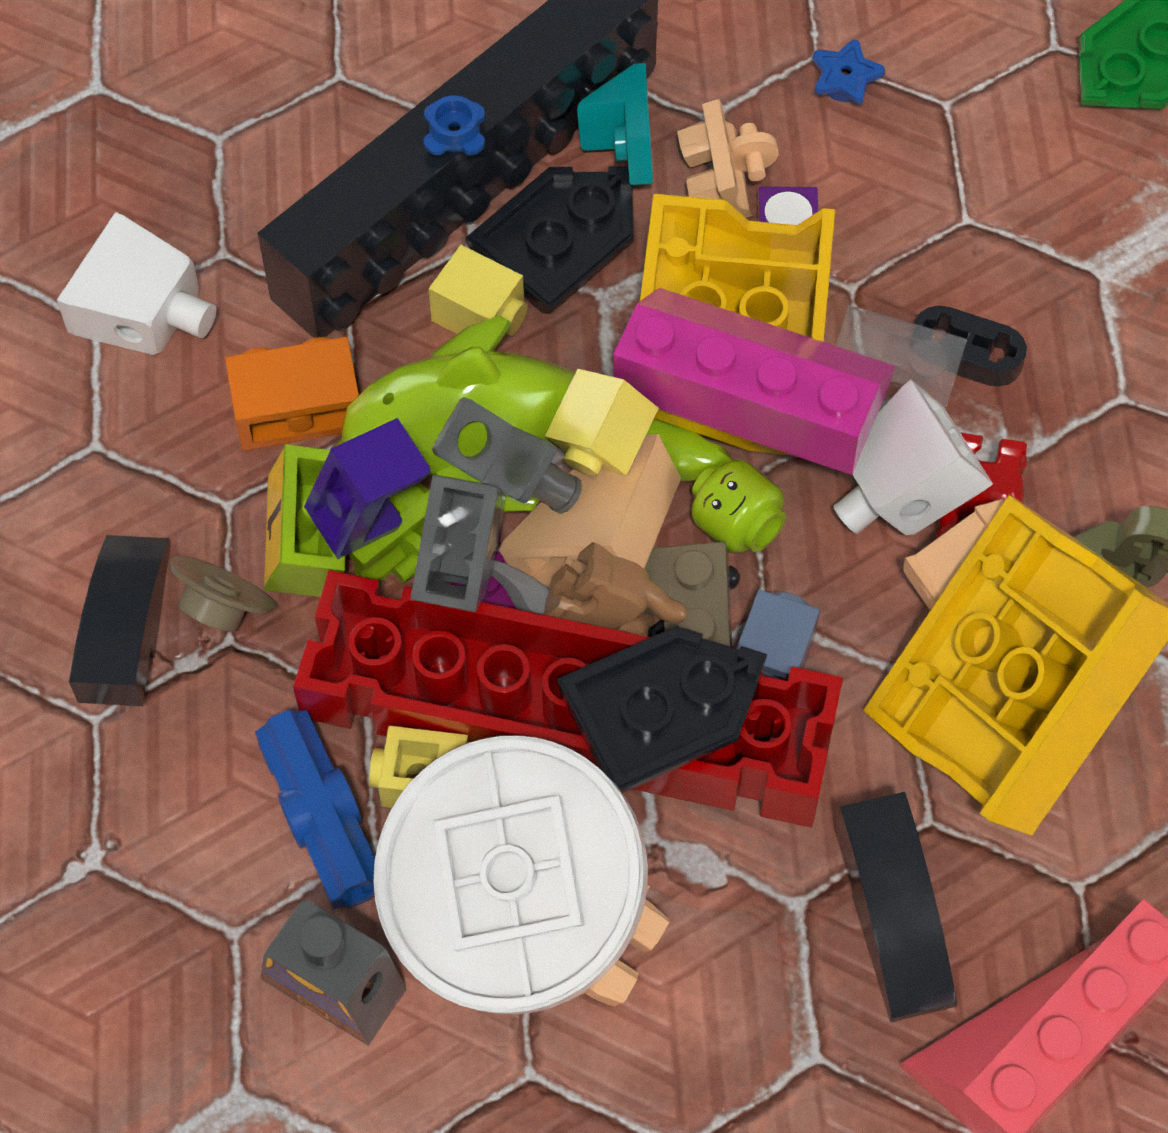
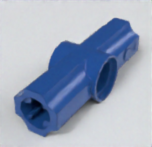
M287 710L269 718L264 726L255 731L259 749L281 792L277 796L291 832L299 848H306L333 910L345 907L353 908L371 900L375 895V856L371 850L370 843L367 842L359 825L362 823V818L341 769L337 768L334 770L307 710Z

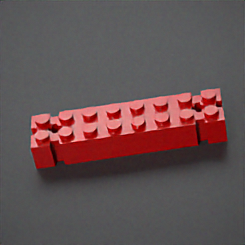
M328 570L314 616L320 642L307 639L293 685L298 710H307L312 721L351 729L354 716L360 715L373 718L376 735L387 737L388 726L464 734L468 735V743L498 736L535 737L567 747L597 766L562 699L557 679L651 637L481 602L478 610L472 612L410 600L412 587L404 586L400 600L382 597L379 580ZM791 666L788 681L763 676L762 670L738 741L633 788V790L731 811L735 810L737 796L763 802L760 817L812 828L843 677ZM757 736H763L770 740L768 742H761L757 740Z

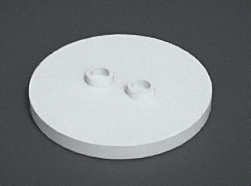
M498 736L467 743L439 757L423 769L408 784L389 812L382 828L374 862V894L378 916L393 951L403 965L416 979L441 997L464 1007L495 1014H525L553 1008L575 998L597 983L615 965L630 943L642 915L648 885V863L642 831L634 811L617 785L602 770L575 751L555 742L526 736Z

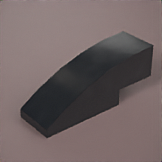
M106 535L84 602L69 677V684L78 703L143 706L149 658H155L171 546L169 538Z
M906 792L840 806L836 829L854 885L852 899L890 1023L956 1007V993L941 920Z

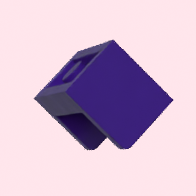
M396 418L331 448L304 508L336 558L340 559L399 529L402 518L388 497L425 480L430 472V467L399 419Z

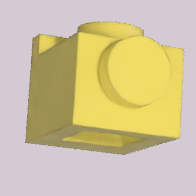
M388 726L385 749L374 748L369 771V787L378 788L381 806L392 808L398 797L413 780L410 778L412 775L420 773L436 759L451 750L467 744L468 735Z

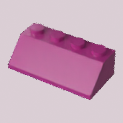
M658 288L636 304L613 354V377L624 379L656 405L659 410L850 475L854 473L895 372V365L662 288Z

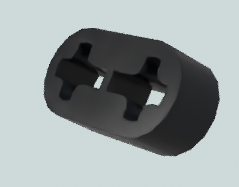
M940 305L928 307L920 312L915 319L910 344L913 354L920 362L963 378L996 387L1009 385L1018 378L1022 372L1027 351L1025 340L1017 330L983 317ZM937 329L948 332L942 344L931 341V337L936 333ZM994 348L1006 351L1001 363L989 360Z

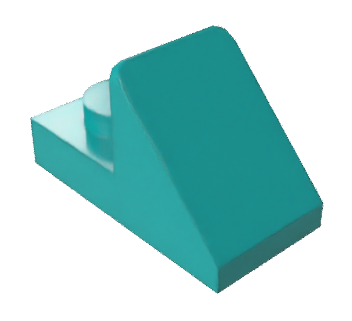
M646 63L633 64L582 99L578 104L580 147L586 151L615 149L616 162L628 161L630 185L653 184Z

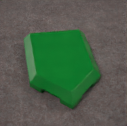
M1124 0L1080 34L1081 105L1164 109L1168 106V0Z

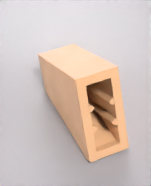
M659 434L645 436L627 476L601 469L598 476L594 477L573 468L568 474L578 477L582 484L581 493L573 507L567 512L560 514L550 509L547 504L541 501L504 539L499 549L508 565L530 575L548 589L550 588L553 575L566 564L574 568L580 575L587 570L588 565L578 561L577 557L592 542L603 546L614 556L630 560L645 568L681 480Z

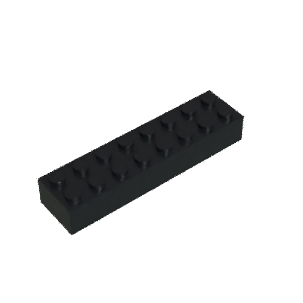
M548 0L257 233L270 300L313 338L327 337L334 330L339 331L350 325L358 315L359 310L376 295L391 291L399 283L404 272L421 258H429L436 254L450 234L465 222L470 223L477 220L486 211L490 201L507 187H516L522 183L529 175L532 167L547 154L562 150L571 140L574 132L579 129L577 107L582 99L633 64L646 63V78L650 76L656 65L658 0ZM452 95L462 96L480 104L485 110V119L480 123V134L485 139V146L482 151L475 155H467L463 151L457 153L446 151L442 155L430 154L424 147V137L429 134V123L424 117V111L427 106L443 97ZM454 127V128H450L449 130H450V131H457V130H459L460 128Z

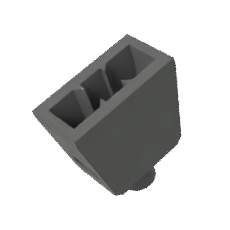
M435 474L432 476L410 600L472 612L478 610L491 583L506 496L500 487ZM444 582H454V583H459V584H463V585H466V586H455V585L446 584V583H444Z

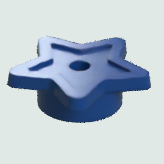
M851 40L839 52L816 50L812 56L813 61L822 72L816 83L815 93L818 95L827 94L837 101H853L856 104H862L868 83L885 76L883 65L864 58L858 40ZM843 69L850 70L852 73L849 75H844L841 71Z

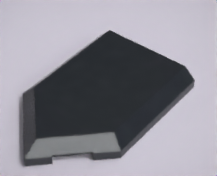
M608 166V172H573V167H548L466 236L465 243L469 249L523 275L524 298L541 313H551L634 241L633 185L629 183L628 166Z
M676 626L557 679V685L562 699L598 768L624 793L738 741L767 659V654L743 646L740 647V650L704 639L702 633Z

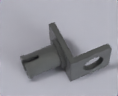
M462 397L458 401L432 447L433 453L483 484L500 487L505 495L524 504L533 496L547 504L553 511L562 514L573 507L581 493V480L551 463L557 452L556 446L512 426L466 397ZM480 421L487 431L485 446L474 456H463L457 446L458 435L466 424Z

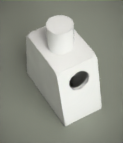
M115 212L57 299L68 333L151 355L163 351L177 328L199 338L205 337L213 326L216 317V306L197 297L199 284L193 261L186 254Z
M910 379L878 412L853 473L859 485L834 505V509L843 523L856 534H859L881 516L903 534L914 535L985 491L993 483L944 406Z

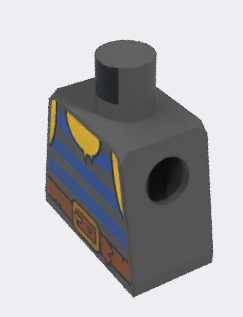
M306 899L299 903L263 956L261 980L367 1046L370 1045L406 991V986L387 949L377 941ZM367 982L374 985L369 994L362 999V993Z

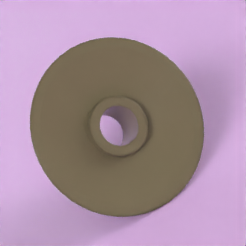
M173 556L169 560L172 573L187 584L178 602V607L184 613L203 624L219 630L235 632L245 611L267 614L276 608L275 601L266 592L232 572L213 564L184 556Z

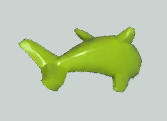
M499 315L466 327L437 348L431 357L402 365L373 381L347 407L342 437L331 448L398 418L430 467L428 476L435 474L481 483L438 457L432 451L435 441L458 401L462 397L469 398L512 426L557 446L546 438L545 435L576 371L549 361L521 354L494 352L512 325L509 320ZM657 419L653 420L646 434H659L681 477L680 481L696 480L709 466L717 465L721 467L723 464L733 461L728 451L722 446L707 441L698 433ZM473 421L461 429L457 439V446L463 456H474L484 448L487 441L485 426L480 421ZM505 495L504 512L533 511L540 500L531 496L528 502L524 504Z

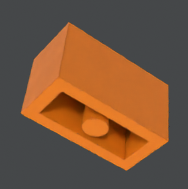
M348 336L335 339L317 337L309 339L303 344L275 349L257 347L246 350L239 355L225 357L235 422L242 451L342 434L347 407L359 396Z

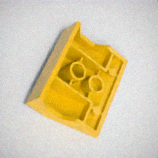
M653 194L640 301L658 288H662L824 342L835 209L823 208L798 225L749 221L727 200ZM659 409L654 419L750 452L791 455Z
M1008 495L863 711L909 752L949 775L982 804L980 814L988 821L1032 836L1168 642V603L1028 506Z

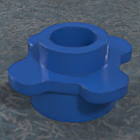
M452 95L439 99L425 109L424 117L429 123V134L424 137V147L430 154L442 155L446 151L452 153L463 151L467 155H475L482 151L485 146V139L480 134V123L485 119V110L480 104L462 96ZM454 127L460 128V129L457 130V131H450V130H449L450 128H454Z

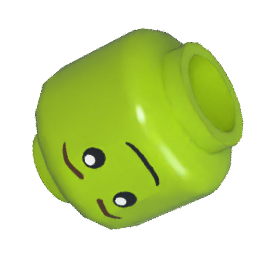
M733 460L723 464L721 467L711 465L698 476L693 485L692 494L696 497L692 504L691 514L694 523L715 542H726L727 550L730 553L741 554L749 550L752 552L763 550L777 537L785 524L786 514L783 511L785 501L782 490L746 461Z

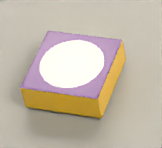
M758 186V222L798 225L818 212L817 187Z

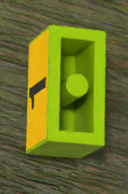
M285 444L268 474L264 591L320 597L328 570L340 573L345 571V556L340 559L336 558L304 508L330 450Z

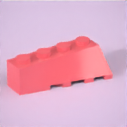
M1143 899L1111 934L901 1063L900 1067L972 1133H1033L1168 986V919Z

